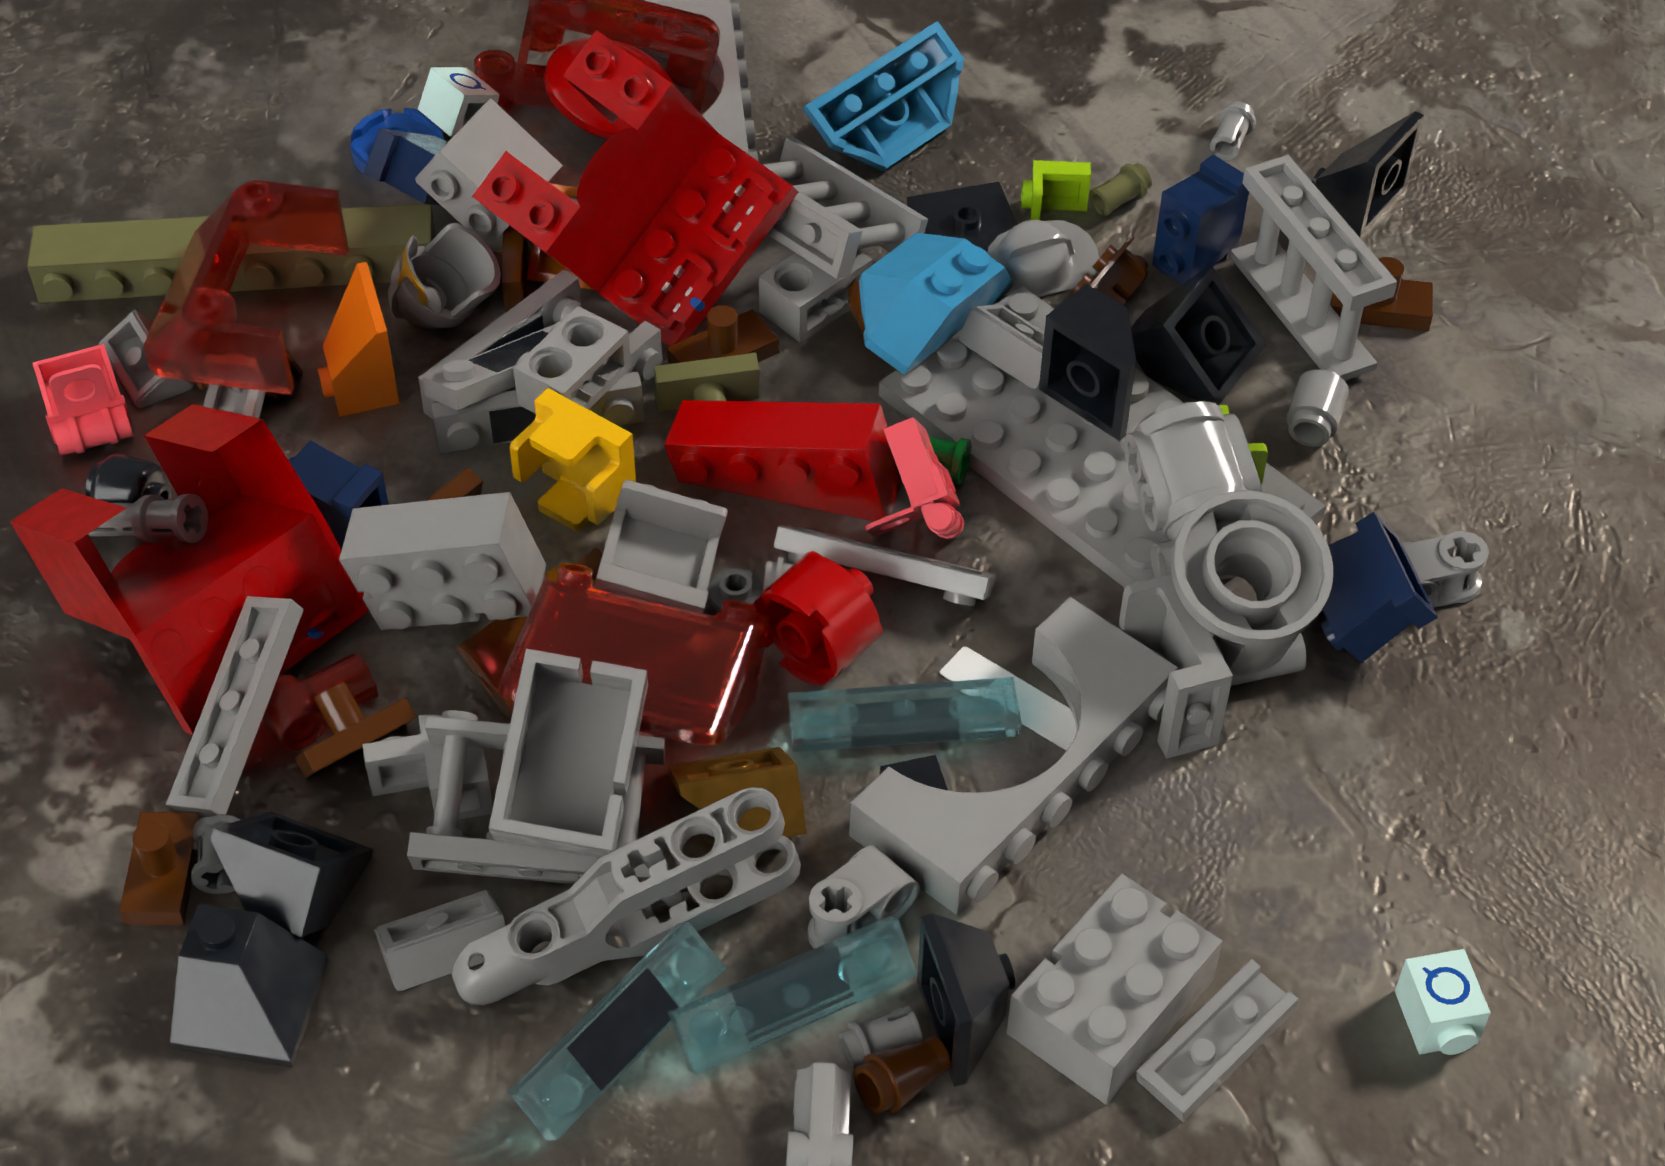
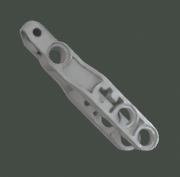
M750 787L743 789L600 857L569 890L523 911L509 925L469 943L459 954L451 973L459 996L471 1005H486L502 1000L533 984L551 985L558 983L601 961L650 955L785 890L799 876L801 864L794 843L782 835L785 822L777 799L771 792L763 788ZM763 807L771 812L770 820L759 830L746 831L738 826L740 817L751 808ZM708 834L714 837V846L705 856L689 858L682 853L684 844L692 836ZM776 849L788 855L785 865L776 872L763 873L756 869L758 858L766 851ZM663 852H671L677 867L670 870ZM645 864L649 869L651 877L646 881L639 882L634 868ZM714 876H727L733 880L731 890L723 898L716 900L707 899L701 894L702 887L706 881ZM689 892L697 908L690 911L682 894ZM665 904L671 918L666 922L660 923L656 918L654 909ZM551 941L541 952L531 953L538 944ZM474 956H482L485 959L483 966L477 970L469 969L470 960Z

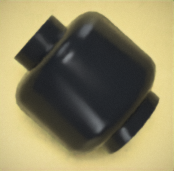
M120 453L113 454L103 462L95 464L87 477L85 486L86 496L109 503H134L142 496L150 494L159 495L164 500H171V488L166 485V476L158 464Z

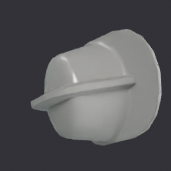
M1064 220L1024 221L998 235L987 251L990 257L1006 268L1013 281L1011 289L1005 294L1006 296L1022 286L1037 297L1073 290L1087 273L1092 277L1095 275L1096 270L1092 266L1099 259L1097 246L1091 236L1078 225Z

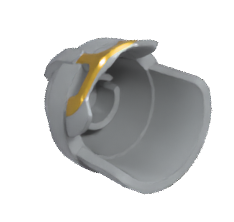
M458 223L446 225L426 247H418L417 237L412 235L391 272V285L388 289L389 307L395 318L406 319L423 329L456 327L463 323L474 312L475 308L498 287L501 277L499 263L493 251L481 237L471 229Z

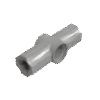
M813 1062L811 1066L797 1070L793 1115H795L794 1132H788L786 1166H852L853 1134H849L851 1072L840 1069L836 1063Z

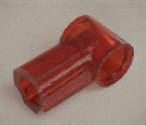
M502 50L483 51L474 59V74L500 94L497 104L504 111L509 110L515 104L556 108L545 89V65L517 63L511 54Z
M353 653L300 680L292 675L278 677L262 719L283 749L288 751L304 749L316 742L323 734L327 721L314 697L345 681L358 706L379 697L377 685L372 678L367 664L359 654L355 655Z

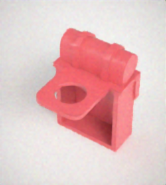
M104 344L33 362L48 414L45 417L54 444L58 446L60 456L77 452V454L84 453L85 449L107 443L111 445L119 443L118 440L133 436L130 426L132 422L124 395L120 394Z
M914 417L884 428L885 436L909 497L911 507L867 524L865 526L866 531L872 536H877L924 518L928 528L939 537L947 540L958 537L964 528L963 516L955 509V507L960 506L949 471L939 462L926 429Z

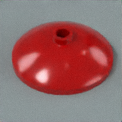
M590 38L565 43L551 54L544 72L545 89L554 106L568 120L581 129L604 139H609L623 129L634 128L620 117L612 124L562 76ZM610 39L675 86L665 69L651 56L632 45Z

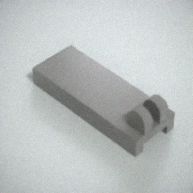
M1251 959L1136 1071L1137 1082L1184 1122L1298 1009L1299 998L1290 991L1285 993L1261 973V966Z

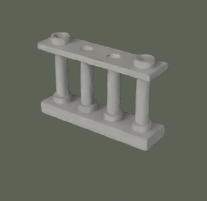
M793 136L786 137L780 162L763 164L799 192L767 235L836 279L851 275L858 249L879 245L888 252H891L915 233L924 234L928 218Z
M1289 155L1245 168L1242 184L1262 206L1263 214L1258 241L1232 249L1230 251V258L1320 369L1330 370L1344 381L1376 370L1378 362L1358 340V330L1364 307L1394 297L1397 280ZM1280 229L1289 239L1287 253L1278 243ZM1306 260L1316 271L1313 284L1303 273ZM1332 293L1343 304L1340 317L1330 306Z
M458 710L444 711L442 717L426 716L425 730L431 744H442L444 748L433 826L427 827L426 834L410 832L407 857L412 869L575 884L599 858L494 840L490 832L487 833L486 839L462 837L463 832L457 829L468 747L503 750L504 756L510 724L477 721L478 717L475 714ZM640 728L627 796L620 795L623 798L624 812L616 850L637 840L645 763L664 765L665 738L654 737V732L649 729ZM645 864L634 868L639 882L646 881L651 877L649 869Z

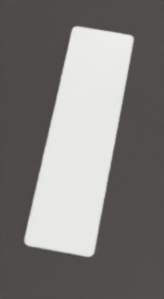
M962 647L940 670V674L1062 749L1067 751L1073 742L1077 731L1070 708L972 649Z

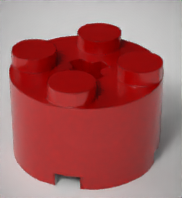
M814 551L807 552L767 587L751 606L753 626L766 649L774 643L785 656L779 664L793 676L813 685H823L831 678L837 677L883 633L876 607L870 598L874 590L868 577L856 568H851L847 571L839 564Z

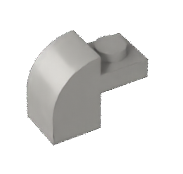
M419 715L421 734L406 737L393 736L382 741L362 744L372 796L429 787L435 815L444 745L431 744L425 730L426 716L442 717V715ZM468 747L458 820L492 813L493 803L483 748Z

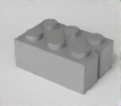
M510 492L353 508L339 558L357 591H364L362 599L381 630H399L408 627L440 624L453 625L462 622L479 621L480 613H485L489 620L536 616L546 563Z
M526 648L488 827L494 840L600 858L616 850L624 812L623 798L620 795L627 796L648 689L647 670L592 660L590 670L592 685L582 683L584 673L580 658Z
M1121 874L1054 947L1051 962L1045 958L1011 995L1006 1032L1007 1035L1106 1105L1214 980L1223 940L1178 910L1170 918L1166 916L1167 903L1124 874Z

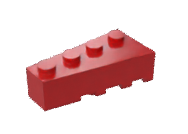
M682 400L664 443L678 482L870 521H876L891 515L902 482L883 430L887 428L881 404Z

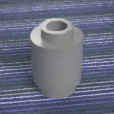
M1326 369L1310 370L1300 376L1286 418L1289 434L1298 443L1310 447H1318L1326 444L1329 438L1336 434L1349 394L1348 385L1340 376Z

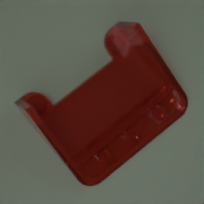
M644 0L529 1L512 88L519 90L522 88L530 50L543 53L557 49L563 41L565 29L593 35L598 30L610 40L669 54L666 68L668 75L677 85L691 89L689 102L700 113L720 41V30L717 24L709 17Z
M575 563L559 564V567H553L546 573L500 678L498 692L502 697L515 702L526 648L580 658L584 673L582 683L592 685L590 674L592 660L647 670L648 689L640 732L697 745H717L726 740L755 701L770 615L757 613L754 605L737 600L723 601L721 611L712 616L593 589L592 569Z

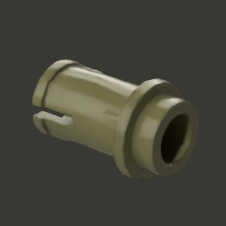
M1139 163L1134 165L1125 164L1116 176L1090 190V202L1100 215L1108 216L1112 211L1133 198L1140 200L1146 197L1148 189L1152 186V179L1143 165Z

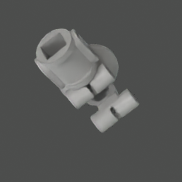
M1198 401L1169 407L1151 415L1142 421L1133 433L1126 435L1124 450L1128 470L1147 526L1152 531L1162 530L1164 537L1169 539L1154 543L1151 547L1150 559L1154 578L1171 574L1176 593L1188 613L1200 625L1214 634L1213 639L1233 674L1231 686L1304 670L1307 656L1301 632L1321 612L1330 595L1333 583L1332 556L1321 530L1305 512L1291 502L1273 494L1262 492L1260 479L1240 421L1235 414L1223 415L1221 407L1216 403ZM1234 577L1245 579L1256 592L1257 601H1250L1236 596L1222 584L1221 580Z

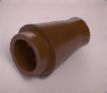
M930 1036L920 1042L868 1054L864 1057L863 1064L854 1070L856 1090L862 1102L873 1113L881 1114L885 1111L896 1113L938 1075L950 1069V1056L944 1044L935 1036Z

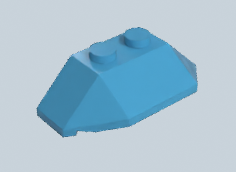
M936 21L808 103L802 110L831 149L884 172L952 125L958 94L959 74L963 69L964 57L939 22Z
M915 233L865 270L860 276L861 312L865 325L863 332L864 345L899 372L906 375L963 329L971 308L994 304L1011 289L1013 281L1002 264L990 257L985 250L975 246L967 239Z

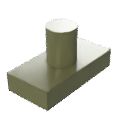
M749 353L654 366L655 398L658 412L679 409L682 400L742 401L759 398L760 368L757 354Z

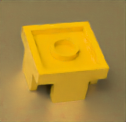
M547 388L534 400L535 420L510 443L509 450L513 478L524 483L542 466V472L557 480V482L538 499V510L573 531H579L589 521L599 525L615 511L623 481L630 480L636 482L633 434Z

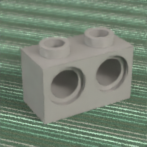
M858 249L851 275L836 279L797 253H794L779 264L771 266L765 273L759 276V313L801 343L850 310L848 307L849 287L865 270L872 266L873 259Z
M577 306L563 321L554 324L548 335L530 352L524 353L513 367L518 405L536 414L534 400L547 388H550L589 410L631 368L628 330Z

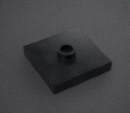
M999 182L907 197V206L928 218L924 234L964 238L986 252L998 235L1018 225Z

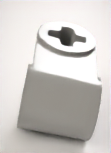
M1455 531L1444 536L1421 541L1401 542L1433 608L1453 603H1465L1473 600L1479 594L1482 584L1479 570L1486 565L1489 555L1488 546L1481 537L1466 531ZM1457 546L1455 556L1453 557L1454 547ZM1467 577L1466 586L1463 588L1465 578Z
M866 846L858 851L848 863L826 879L818 882L811 889L808 904L813 918L808 926L809 943L815 951L834 944L838 957L852 953L868 938L887 924H891L901 918L909 910L918 896L919 883L877 846Z

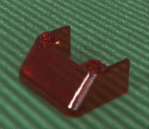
M260 180L249 181L238 187L195 230L144 343V353L149 369L155 375L163 378L291 395L294 384L282 331L280 329L235 324L237 307L229 291L250 243L346 256L349 245L338 190Z

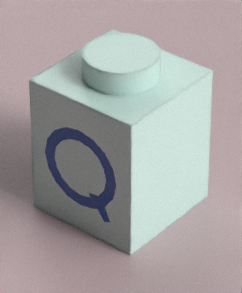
M431 67L418 110L450 137H453L490 98L498 103L500 94L467 67Z
M1465 949L1405 959L1395 988V994L1419 1055L1437 1051L1453 1055L1467 1051L1478 1044L1491 1012Z

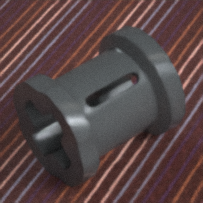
M219 814L204 817L195 823L192 836L198 846V863L192 869L191 879L197 889L212 894H226L235 891L210 838L214 827L241 819L231 815Z

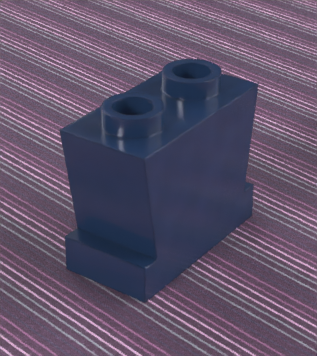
M379 128L364 174L377 181L391 185L423 204L440 205L416 183L415 178L445 146L447 141L433 135Z
M1212 155L1200 164L1199 172L1162 192L1152 260L1154 267L1183 284L1205 268L1214 266L1222 258L1225 260L1230 258V251L1240 246L1249 191L1242 184L1243 172L1217 156Z
M311 440L295 457L288 459L324 516L341 550L353 508L389 505L383 472L366 464L360 468Z
M1375 512L1355 523L1359 532L1328 545L1333 561V583L1327 602L1322 608L1327 620L1322 622L1321 626L1329 642L1337 651L1345 648L1361 663L1411 623L1420 629L1438 618L1399 536Z

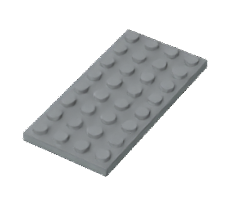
M1024 286L996 303L1005 306L1044 332L1046 315L1054 310L1053 307ZM962 330L908 374L904 375L896 370L879 381V397L906 418L914 417L929 432V436L958 442L961 438L970 439L972 443L970 468L1125 588L1127 585L1134 584L1141 579L1154 578L1150 559L1151 547L1154 543L1169 539L1164 537L1162 530L1152 531L1146 524L1125 458V437L1120 441L1116 440L1040 391L1039 388L1032 389L971 350L959 340ZM1137 368L1135 369L1126 435L1133 433L1136 427L1151 415L1169 407L1184 404V402ZM1266 463L1261 485L1262 492L1273 494L1291 502L1305 512L1316 525L1321 522L1326 505ZM1240 577L1221 580L1222 584L1230 591L1245 581V579Z

